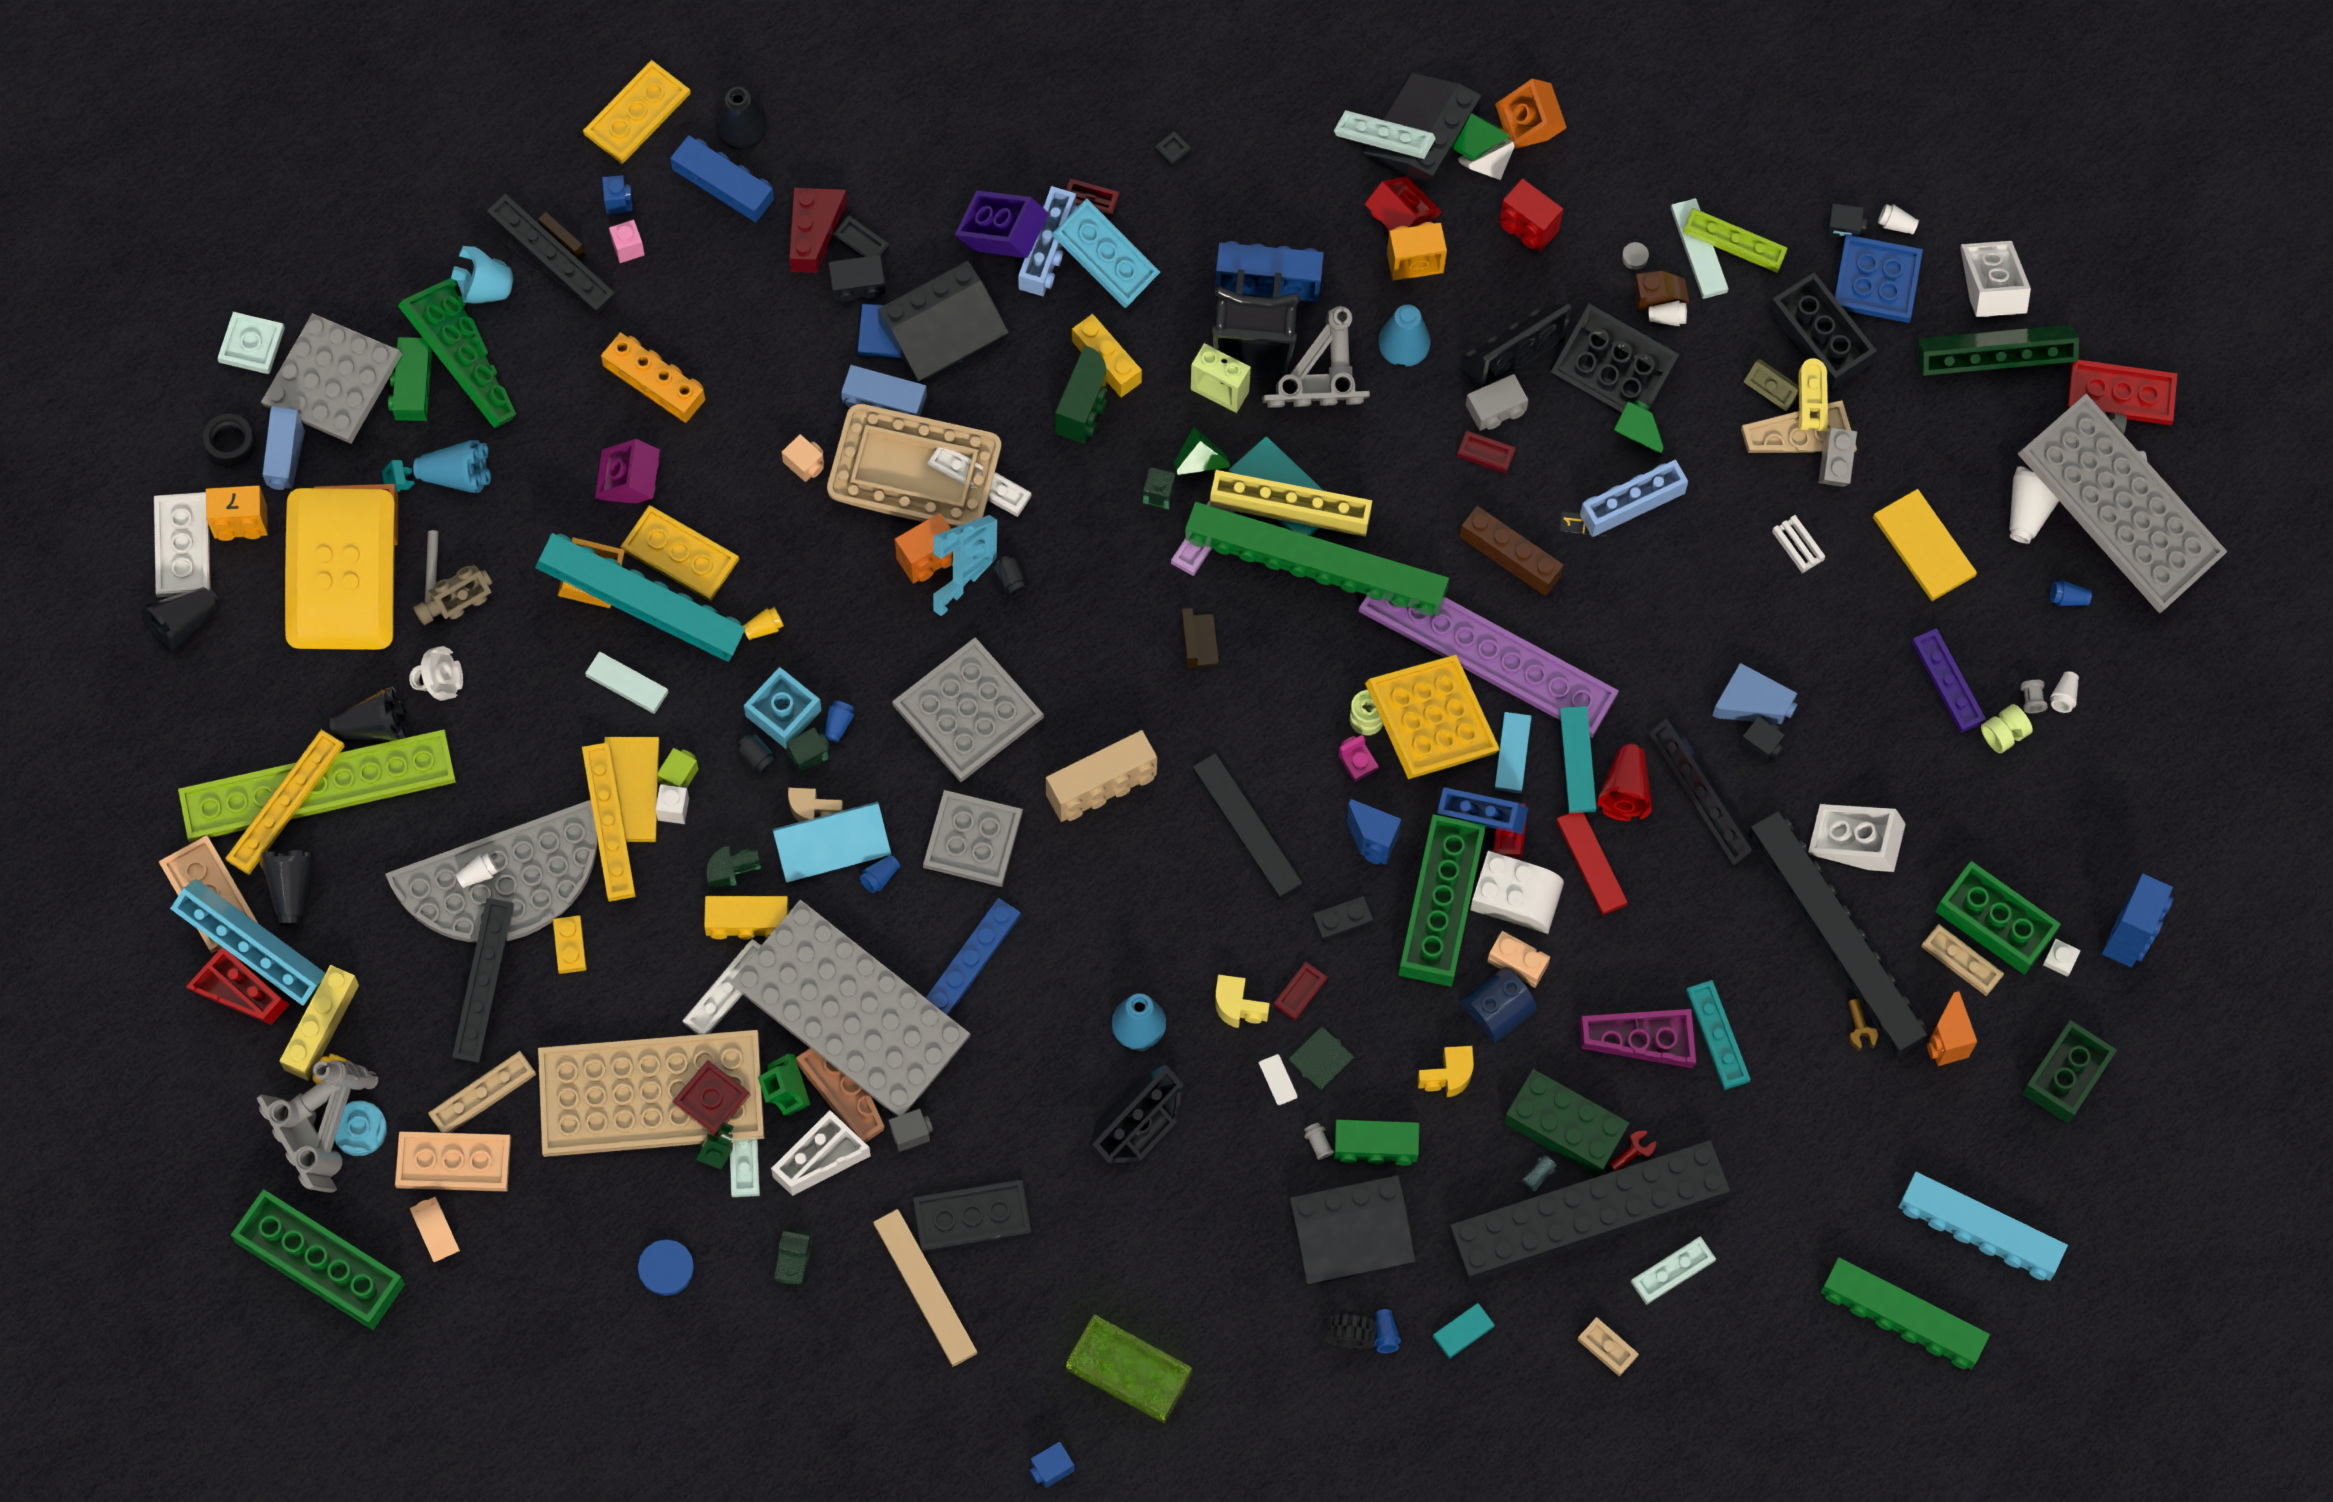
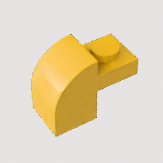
M1472 1046L1445 1047L1443 1053L1444 1069L1419 1070L1417 1077L1418 1088H1425L1426 1091L1441 1090V1087H1446V1097H1452L1461 1093L1469 1084L1473 1071Z

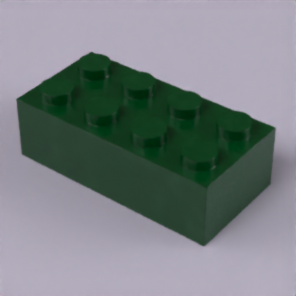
M1534 1069L1508 1110L1504 1124L1598 1177L1604 1172L1629 1126V1122Z

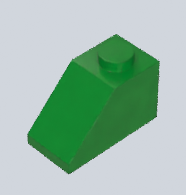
M1636 400L1635 404L1628 401L1614 430L1663 455L1665 448L1654 415L1649 412L1650 406Z

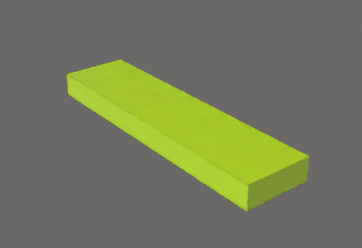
M1695 208L1691 209L1682 231L1684 234L1776 273L1779 271L1787 251V247Z

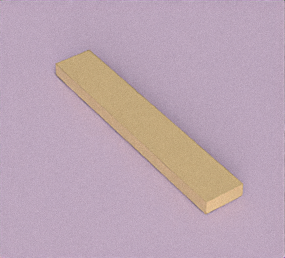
M897 1209L874 1221L875 1228L952 1367L976 1355L977 1350L899 1210Z

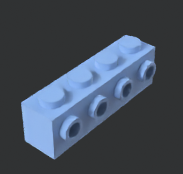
M1051 186L1043 207L1049 215L1028 258L1024 259L1018 276L1020 290L1044 297L1046 288L1051 289L1055 274L1052 273L1054 266L1060 265L1063 251H1060L1062 245L1051 234L1079 207L1076 206V193Z
M1676 460L1667 464H1661L1654 470L1644 475L1640 474L1625 484L1614 486L1599 496L1587 499L1582 504L1580 517L1591 536L1594 537L1685 494L1688 480Z

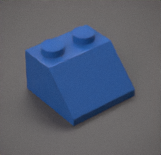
M1351 799L1346 822L1361 855L1365 856V859L1371 863H1383L1386 865L1399 836L1401 819Z

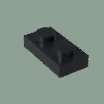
M1364 896L1313 914V920L1322 941L1373 924V918Z

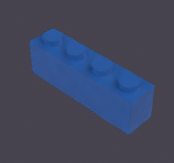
M688 135L670 158L672 170L754 222L759 220L774 201L773 188L768 181L762 178L757 179L751 175V172L742 165L737 166L730 162V159L724 153H716L709 148L706 142L699 138L694 139Z

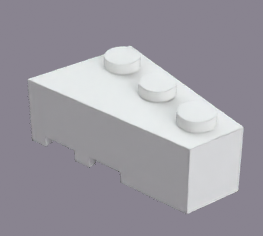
M829 1111L771 1168L772 1175L793 1196L870 1157V1148L836 1115Z

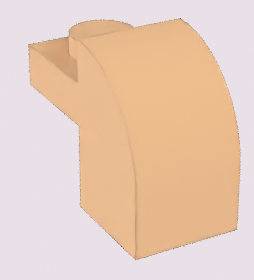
M436 1197L421 1201L416 1206L410 1208L434 1262L460 1251Z

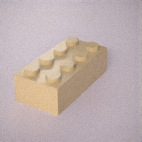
M1141 730L1047 776L1046 796L1061 822L1067 819L1069 821L1075 820L1083 814V811L1091 807L1092 809H1097L1103 806L1107 799L1115 795L1116 797H1121L1131 790L1130 788L1138 784L1142 786L1151 782L1154 776L1157 775V756Z

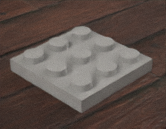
M944 790L923 868L1002 887L1023 809Z

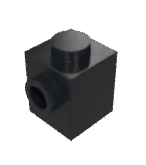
M1758 717L1743 735L1740 746L1766 764L1771 757L1776 759L1784 749L1782 741L1785 735L1777 725L1771 722L1767 723Z

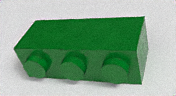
M398 337L397 347L393 348L398 349L402 356L396 365L395 371L390 375L391 387H394V394L389 395V411H393L395 420L427 421L432 348L424 338Z
M1336 1120L1334 1159H1340L1342 1163H1356L1357 1160H1368V1163L1376 1165L1383 1164L1384 1161H1395L1397 1165L1403 1166L1417 1162L1419 1123Z

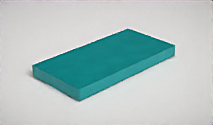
M1267 436L1229 469V473L1324 491ZM1278 520L1286 529L1312 536L1319 529L1318 527Z

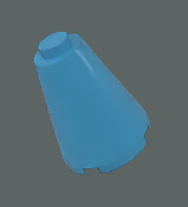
M1412 305L1399 307L1383 326L1379 334V350L1387 361L1395 365H1416L1427 356L1430 348L1431 339L1420 311Z

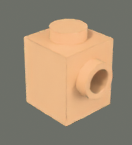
M801 434L782 451L783 463L805 482L811 477L814 478L819 475L824 467L823 450L815 442H808Z

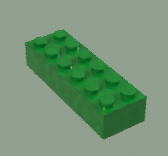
M1432 815L1398 976L1452 987L1486 825Z
M264 1189L231 1234L236 1244L371 1330L375 1329L405 1285L400 1275Z

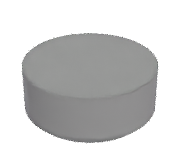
M1633 242L1628 244L1622 254L1624 265L1633 270L1643 268L1648 261V249L1641 243Z

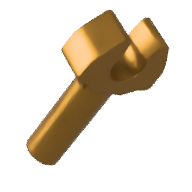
M1859 999L1849 1001L1850 1011L1856 1028L1849 1036L1850 1044L1857 1051H1860L1862 1048L1860 1036H1866L1869 1039L1870 1047L1874 1048L1878 1038L1877 1029L1866 1026Z

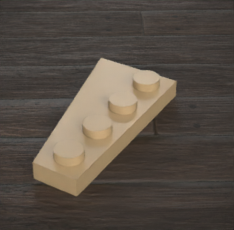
M1842 400L1828 404L1827 430L1836 428L1851 431ZM1799 411L1742 425L1741 427L1748 453L1822 452L1825 432L1817 431L1814 428H1809L1808 431L1799 430ZM1810 411V418H1817V412Z

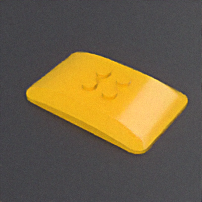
M300 488L295 489L289 494L286 516L285 635L287 642L292 647L298 649L380 650L387 648L392 643L394 628L395 501L390 492L382 489Z

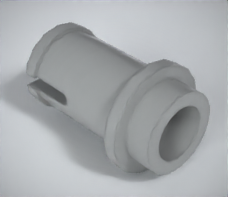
M1315 1123L1304 1129L1306 1133L1304 1137L1309 1139L1318 1160L1334 1153L1323 1132L1325 1130L1324 1126L1321 1127L1319 1123Z

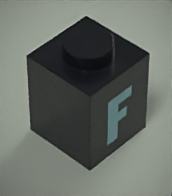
M1832 204L1829 214L1827 238L1845 240L1846 235L1859 237L1860 233H1865L1867 218H1862L1864 208Z

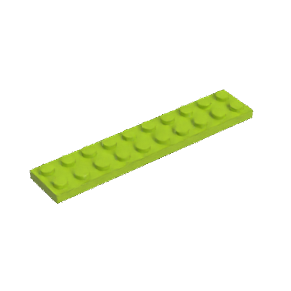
M445 730L339 753L291 819L456 783ZM296 763L178 789L189 842L197 841L206 835L208 838L246 830Z

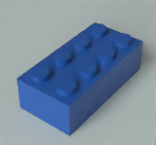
M1234 241L1219 243L1215 291L1218 287H1223L1236 293L1237 274L1240 269L1244 270L1243 296L1273 298L1275 273H1281L1280 296L1297 293L1300 296V301L1319 303L1324 252H1318L1311 248L1295 250L1287 246L1273 248L1266 247L1263 244L1240 245Z
M2142 873L2121 909L2102 955L2131 968L2136 960L2141 962L2155 937H2157L2163 924L2162 920L2174 898L2169 896L2173 887Z

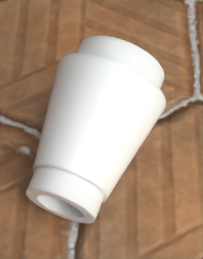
M1886 204L1878 220V223L1883 225L1885 229L1914 234L1919 220L1894 204L1892 206Z
M1674 301L1649 306V322L1679 327L1680 324H1686V303Z
M2064 672L2050 697L2051 706L2056 711L2068 713L2076 706L2079 680L2077 674Z
M486 853L483 856L479 854L455 875L460 885L465 888L494 878L493 875L498 872V869L491 856Z

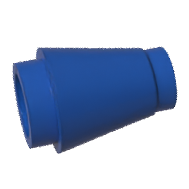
M2063 580L2052 584L2050 601L2056 603L2057 606L2089 605L2091 602L2092 592L2089 589Z
M834 700L832 706H829L824 734L826 739L839 742L854 717L853 706Z
M889 855L864 869L863 874L860 876V881L871 893L881 891L897 869L900 868V864L895 857Z
M1388 1309L1379 1310L1375 1313V1321L1377 1322L1375 1346L1380 1353L1395 1352L1399 1349L1401 1339L1392 1316V1311Z

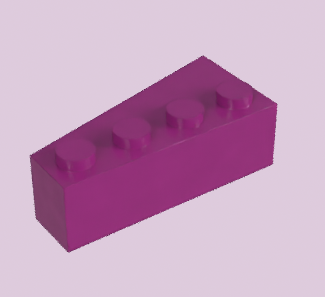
M1691 1009L1582 1016L1578 1021L1581 1049L1693 1068L1696 1064Z

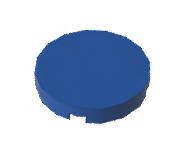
M661 1240L654 1242L644 1250L639 1259L638 1271L640 1280L648 1290L659 1295L669 1296L679 1293L688 1286L694 1272L692 1256L685 1246L677 1241Z

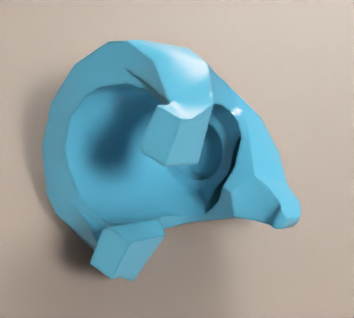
M463 246L459 257L473 261L472 277L467 269L454 266L451 279L458 282L463 303H485L506 299L512 290V269L501 260L491 259L476 247Z

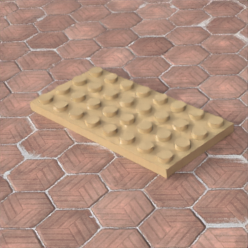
M758 1030L538 1048L542 1154L544 1157L702 1144L707 1134L711 1133L676 1107L672 1101L707 1060L751 1094L727 1123L734 1126L730 1133L733 1135L731 1141L764 1139L762 1089L758 1077L761 1075Z

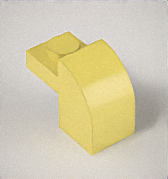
M1218 975L1215 1006L1224 1022L1239 1028L1240 1018H1245L1250 1023L1267 1021L1270 1003L1243 999L1246 978Z

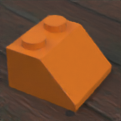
M1531 79L1495 104L1503 129L1510 135L1507 139L1513 141L1514 149L1548 141L1567 128L1551 83Z
M1959 991L1953 993L1929 1043H1927L1931 1059L1936 1060L1937 1066L1969 1058L1977 1043Z

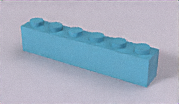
M198 879L193 880L183 888L170 908L303 1006L313 998L326 974Z
M1915 1172L1898 1207L1903 1209V1213L1911 1218H1921L1929 1222L1928 1225L1938 1231L1946 1230L1954 1234V1238L1960 1242H1971L1979 1246V1250L1987 1255L1994 1256L1996 1254L2004 1258L2005 1263L2012 1267H2022L2029 1270L2030 1274L2039 1280H2051L2068 1246L1918 1172Z

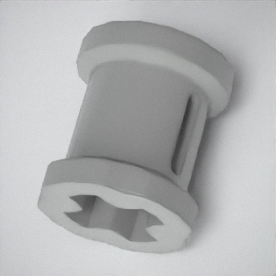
M2029 680L2021 683V691L2024 692L2025 697L2024 712L2039 713L2045 711L2048 707L2047 702L2043 698L2042 689L2044 688V681Z

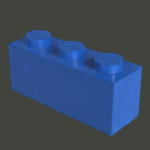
M1443 787L1437 814L1486 825L1489 828L1522 834L1528 808L1516 802Z

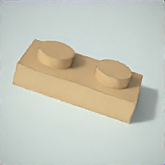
M1597 1317L1577 1339L1619 1377L1639 1355Z

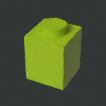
M673 748L657 773L659 784L687 788L699 770L697 760H695L696 757L686 750L680 752Z

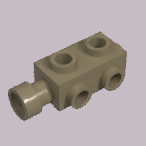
M475 565L463 567L457 572V575L448 580L444 579L437 582L428 591L432 600L425 604L422 602L413 607L424 626L432 622L433 617L441 614L445 619L448 617L450 619L458 618L464 613L463 609L471 604L478 606L487 600L486 595L492 593L488 587L492 584V581L485 570L480 572Z

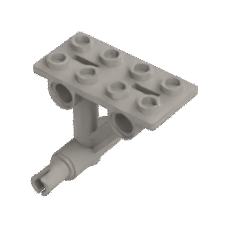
M1338 306L1328 311L1325 318L1326 326L1291 374L1285 375L1278 381L1275 388L1276 395H1264L1261 398L1262 403H1268V408L1283 407L1285 402H1294V407L1310 406L1311 401H1320V406L1338 404L1337 400H1346V405L1362 404L1364 399L1370 397V391L1355 392L1352 366L1349 364L1348 327L1352 322V314L1349 309ZM1330 343L1331 367H1329V374L1307 375ZM1337 379H1342L1347 383L1346 392H1340L1336 389L1335 381ZM1283 382H1292L1295 386V392L1293 394L1285 393L1282 388Z
M332 1060L328 1063L325 1061L317 1062L314 1065L313 1073L317 1074L316 1078L324 1080L305 1094L297 1095L291 1101L266 1095L257 1097L261 1114L270 1121L274 1128L272 1129L273 1135L284 1145L287 1151L285 1153L287 1159L292 1165L296 1166L300 1173L299 1180L307 1189L330 1193L337 1190L331 1177L341 1169L342 1158L337 1151L331 1149L350 1090L372 1089L378 1083V1076H374L376 1075L375 1072L368 1071L365 1067L353 1064L350 1061ZM328 1101L319 1132L317 1133L313 1126L316 1120L315 1110Z

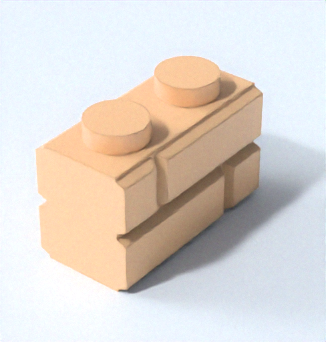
M1502 931L1489 953L1487 962L1499 969L1503 967L1508 968L1521 981L1535 988L1548 967L1550 956L1542 952H1536L1537 949Z

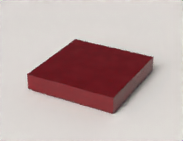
M707 1060L672 1102L695 1122L716 1136L722 1123H728L751 1094Z

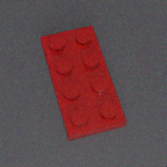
M2084 360L2072 362L2067 410L2087 394L2108 416L2111 413L2127 415V419L2172 425L2177 373Z

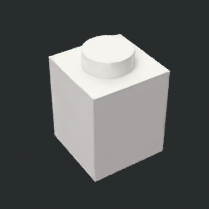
M660 785L655 809L658 821L685 824L689 802L687 788Z

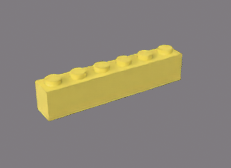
M1216 470L1211 490L1210 506L1366 537L1372 500Z

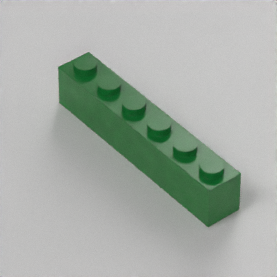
M1841 1258L1837 1259L1821 1291L1831 1303L1836 1305L1842 1303L1850 1307V1311L1853 1314L1862 1318L1867 1316L1875 1320L1876 1325L1888 1331L1893 1329L1901 1333V1337L1910 1343L1918 1342L1926 1346V1350L1936 1356L1944 1355L1952 1359L1951 1362L1955 1366L1962 1369L1969 1368L1972 1370L1990 1336L1989 1333Z

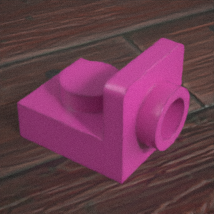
M1363 735L1357 738L1352 736L1342 742L1339 749V758L1354 782L1372 774L1379 767L1365 745L1366 739Z

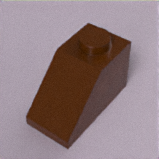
M1664 271L1636 274L1633 288L1638 311L1647 310L1649 306L1674 301L1689 304L1685 278Z

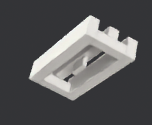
M1796 515L1792 516L1790 520L1782 522L1780 526L1777 525L1773 528V534L1802 573L1825 559V555ZM1791 526H1793V527L1795 528V530L1797 531V533L1800 535V537L1803 539V541L1806 543V545L1808 546V548L1811 550V552L1814 554V556H1815L1816 558H1814V557L1812 556V554L1809 552V550L1806 548V546L1804 545V543L1801 541V539L1798 537V535L1796 534V532L1793 530V528H1792ZM1784 530H1786V532L1792 538L1795 545L1808 560V563H1805L1803 561L1801 556L1798 554V552L1795 550L1793 545L1790 543V541L1783 533Z

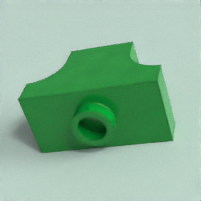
M786 1054L768 1064V1072L758 1077L765 1102L776 1104L781 1109L783 1116H791L810 1105L794 1054Z

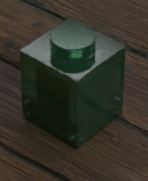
M1150 467L1143 490V503L1169 509L1175 488L1176 473Z
M815 728L786 742L787 752L800 774L829 759L827 749L830 748V745L824 734L819 735Z

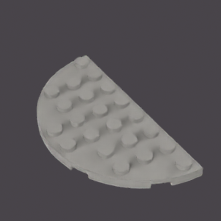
M591 800L388 872L385 875L394 894L405 909L419 922L442 935L461 941L477 943L486 899L491 898L515 904L507 941L527 936L553 922V919H557L576 900L589 879L598 845ZM488 853L498 869V872L493 875L494 878L463 888L455 874L460 872L479 854L483 856Z

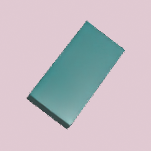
M1477 1303L1433 1334V1338L1450 1359L1494 1328L1495 1325Z

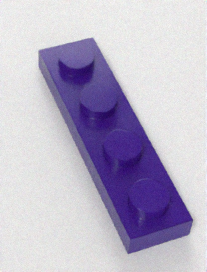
M1937 628L1913 638L1912 644L1960 733L1985 723L1986 718Z

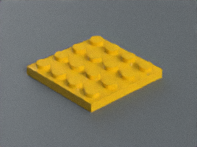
M1457 655L1374 677L1365 683L1408 779L1490 756L1500 750Z

